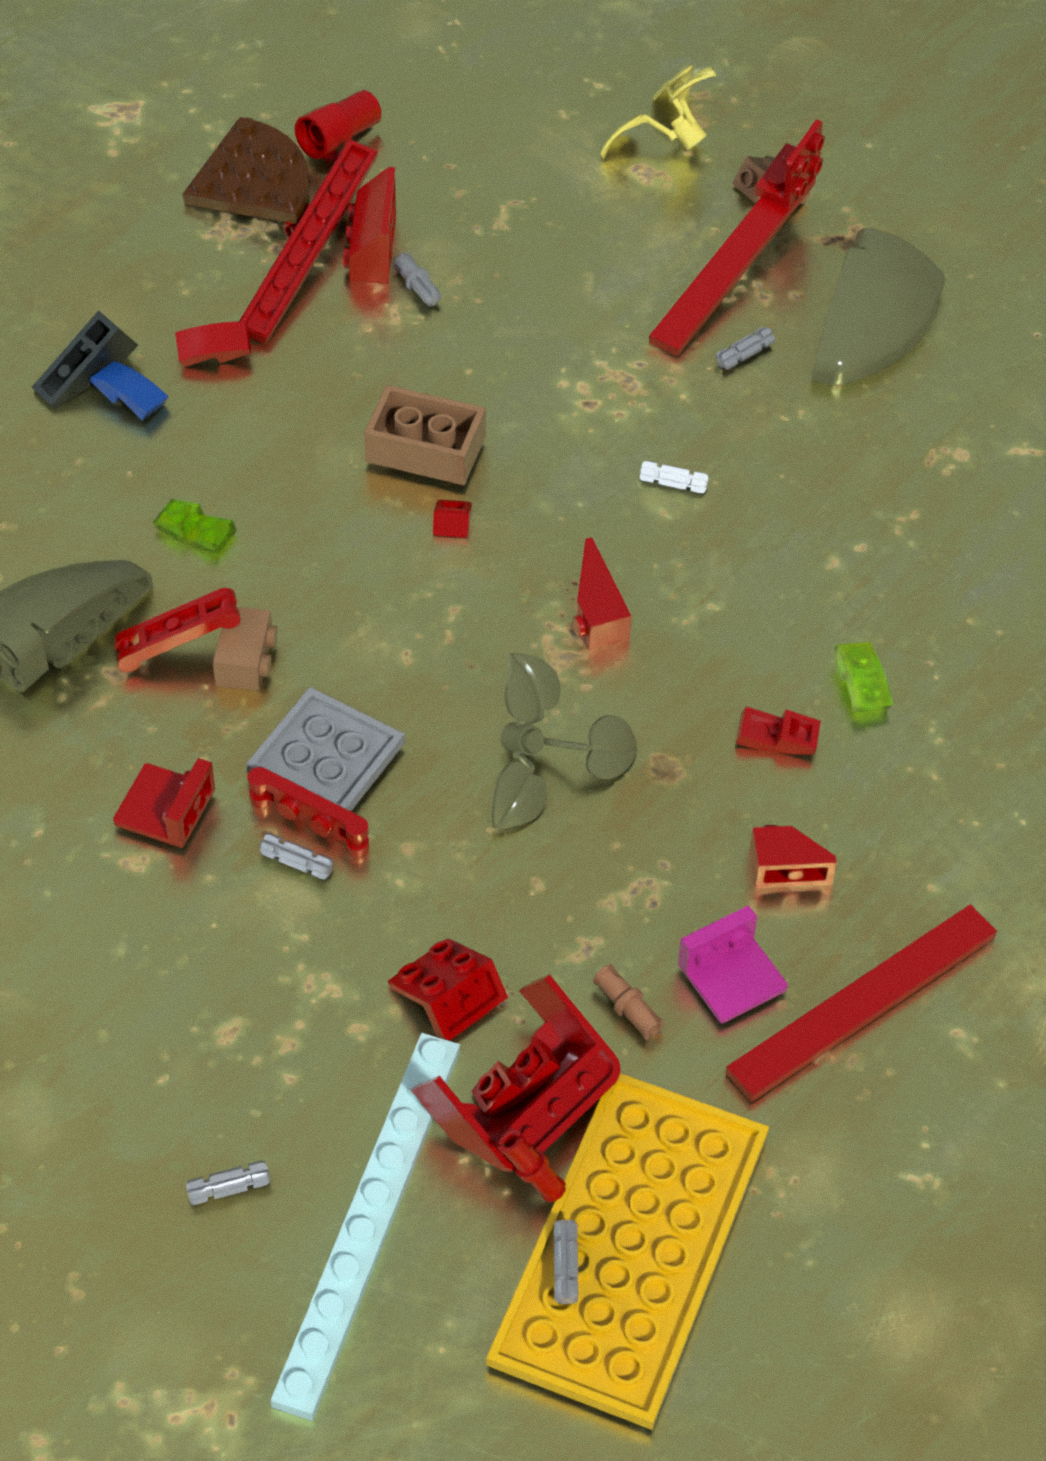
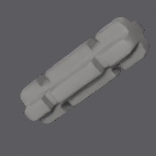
M761 327L754 331L753 336L749 334L730 345L729 350L727 348L721 350L716 355L719 367L721 369H730L738 364V360L742 362L760 352L762 347L765 349L772 345L775 341L773 331L770 328Z
M267 833L261 841L260 853L272 859H275L277 856L279 857V862L306 873L311 870V875L323 880L327 879L333 870L332 858L320 853L315 856V851L289 840L281 842L282 837Z
M260 1160L249 1163L247 1169L238 1166L209 1174V1179L203 1180V1177L188 1180L186 1182V1190L191 1204L196 1205L207 1202L210 1196L218 1199L247 1191V1186L253 1185V1188L268 1185L270 1183L269 1170L265 1161Z
M557 1220L554 1224V1300L558 1304H574L578 1301L577 1223L574 1220Z

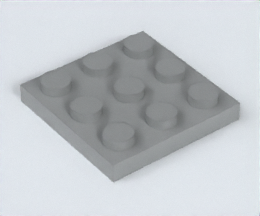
M309 687L246 763L247 773L256 767L266 768L352 811L405 744V734Z

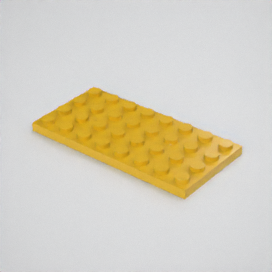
M620 1073L617 1082L598 1102L565 1177L566 1191L560 1199L555 1201L486 1357V1366L652 1430L768 1136L769 1126ZM557 1220H574L577 1223L578 1301L574 1304H558L554 1300V1224Z

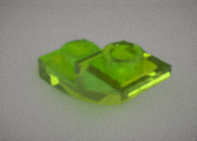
M171 499L153 521L155 528L172 538L215 554L220 553L237 531L233 520L204 515L200 504Z
M870 642L835 645L834 652L840 681H847L853 713L887 710L893 706L883 668Z

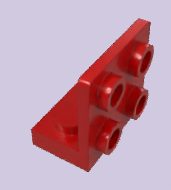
M817 119L814 121L797 147L785 143L756 184L755 195L790 209L797 198L801 199L803 197L809 180L812 176L816 177L819 174L823 165V158L820 157L825 141V136L822 135V121Z
M198 758L191 771L187 770L184 774L149 763L144 764L113 817L114 825L183 848L215 791L212 762Z
M451 939L435 943L429 952L415 962L403 966L398 974L388 980L390 989L424 1006L436 1036L448 1041L508 998L493 960Z

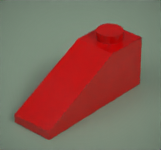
M590 537L585 539L577 598V614L572 618V623L577 637H583L588 650L630 639L632 616L593 538Z

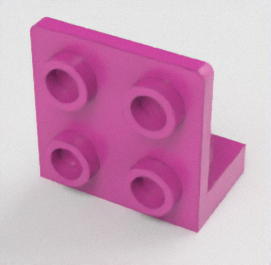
M749 905L681 938L678 966L720 1023H725L786 992L788 987L785 979L754 939L757 915Z

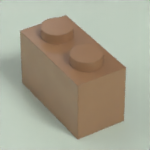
M237 607L241 618L239 625L231 629L221 628L213 660L215 686L260 691L263 676L268 677L270 673L271 655H268L269 648L276 647L278 627L272 626L271 610Z

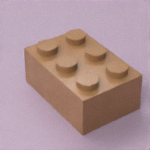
M386 385L364 432L365 462L465 486L486 437V408Z

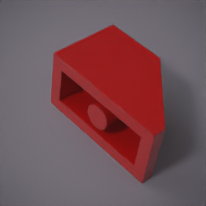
M765 825L763 827H753L749 850L755 888L833 884L837 864L834 854L793 826Z

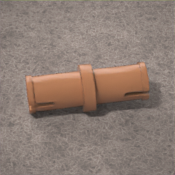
M612 964L604 966L596 973L593 983L615 1004L614 1010L619 1016L625 1015L645 1040L652 1038L663 1028L665 1022L642 999L643 993L637 987L632 988L615 970Z

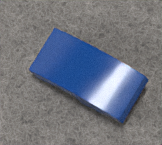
M116 361L107 365L90 379V382L113 404L122 400L141 420H144L163 406L169 397L142 374Z

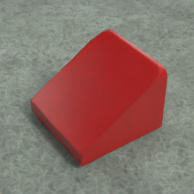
M437 500L433 516V534L436 536L466 538L469 533L472 503L467 501Z

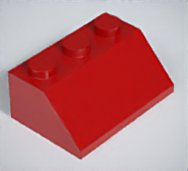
M395 167L386 168L359 188L356 194V203H350L349 223H353V226H347L346 245L350 246V248H344L343 267L349 268L350 282L389 284L396 225Z

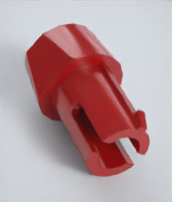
M362 90L336 103L333 102L315 108L297 118L295 123L297 142L309 157L314 159L323 158L325 164L333 162L338 158L341 153L340 150L344 148L348 139L352 140V137L380 122V104L371 92Z

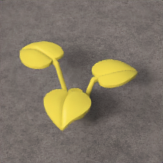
M690 64L679 71L673 79L667 81L652 99L655 101L662 94L668 92L670 96L669 102H673L681 116L671 123L674 128L672 131L646 114H639L622 124L611 134L601 150L602 158H605L607 150L616 137L628 129L643 123H649L668 135L671 141L677 138L687 151L705 138L707 134L692 116L685 98L689 89L699 81L708 77H716L714 68L712 66L706 67L691 77L693 66Z

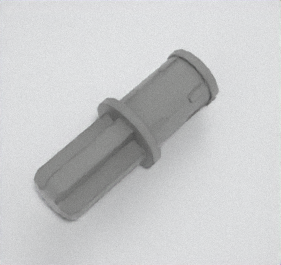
M402 253L395 258L393 267L404 278L408 290L415 291L428 306H435L436 302L441 300V293L429 280L430 274L428 271L419 267L409 253Z

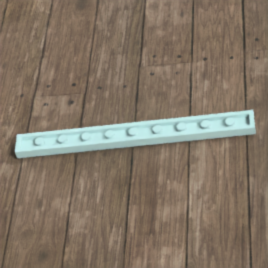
M421 1033L270 1400L271 1408L310 1421L314 1420L434 1119L411 1092V1089L415 1085L440 1076L448 1084L460 1054V1044Z

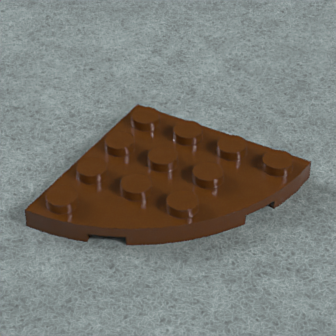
M239 117L183 192L182 196L185 205L298 224L309 203L308 192L311 180L304 155L294 141L268 124L248 117Z

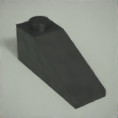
M98 310L31 388L53 408H57L93 385L90 382L91 377L113 361L122 364L138 344Z

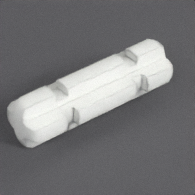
M644 461L640 470V479L649 483H654V480H657L659 485L686 490L689 487L691 492L700 494L705 493L708 486V474L698 471L690 474L688 469L662 464V467H658V463L652 461Z

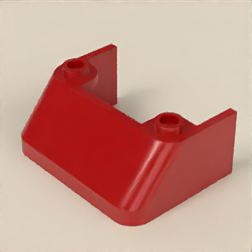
M550 974L524 985L519 990L544 1021L533 1033L530 1044L535 1038L546 1043L561 1066L538 1090L515 1106L489 1119L478 1106L471 1103H462L440 1076L417 1084L411 1089V1092L454 1143L507 1173L516 1172V1166L498 1149L500 1146L498 1144L499 1140L506 1132L513 1129L519 1130L535 1150L545 1152L617 1082L620 1076L621 1068L617 1056Z

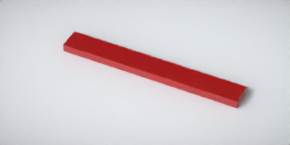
M348 139L239 320L247 323L249 338L267 345L356 195L357 190L375 163L378 151Z
M811 177L805 194L801 199L797 198L790 209L761 197L649 335V343L678 357L816 183V177Z
M971 904L726 1066L725 1074L752 1103L995 939L997 930Z

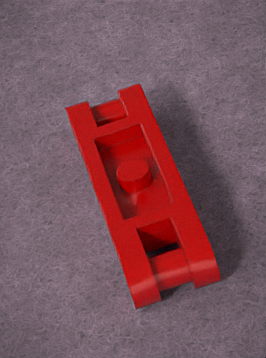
M230 588L218 589L119 632L114 637L115 650L118 652V668L123 672L135 671L140 666V662L167 652L181 644L199 638L221 627L225 629L235 628L241 621L239 610L236 607L235 591Z
M256 767L249 771L247 775L250 788L249 798L254 807L264 808L269 806L277 810L284 818L288 820L295 819L303 823L316 834L322 837L328 836L346 845L348 854L353 857H362L368 853L369 830L366 819L266 768Z

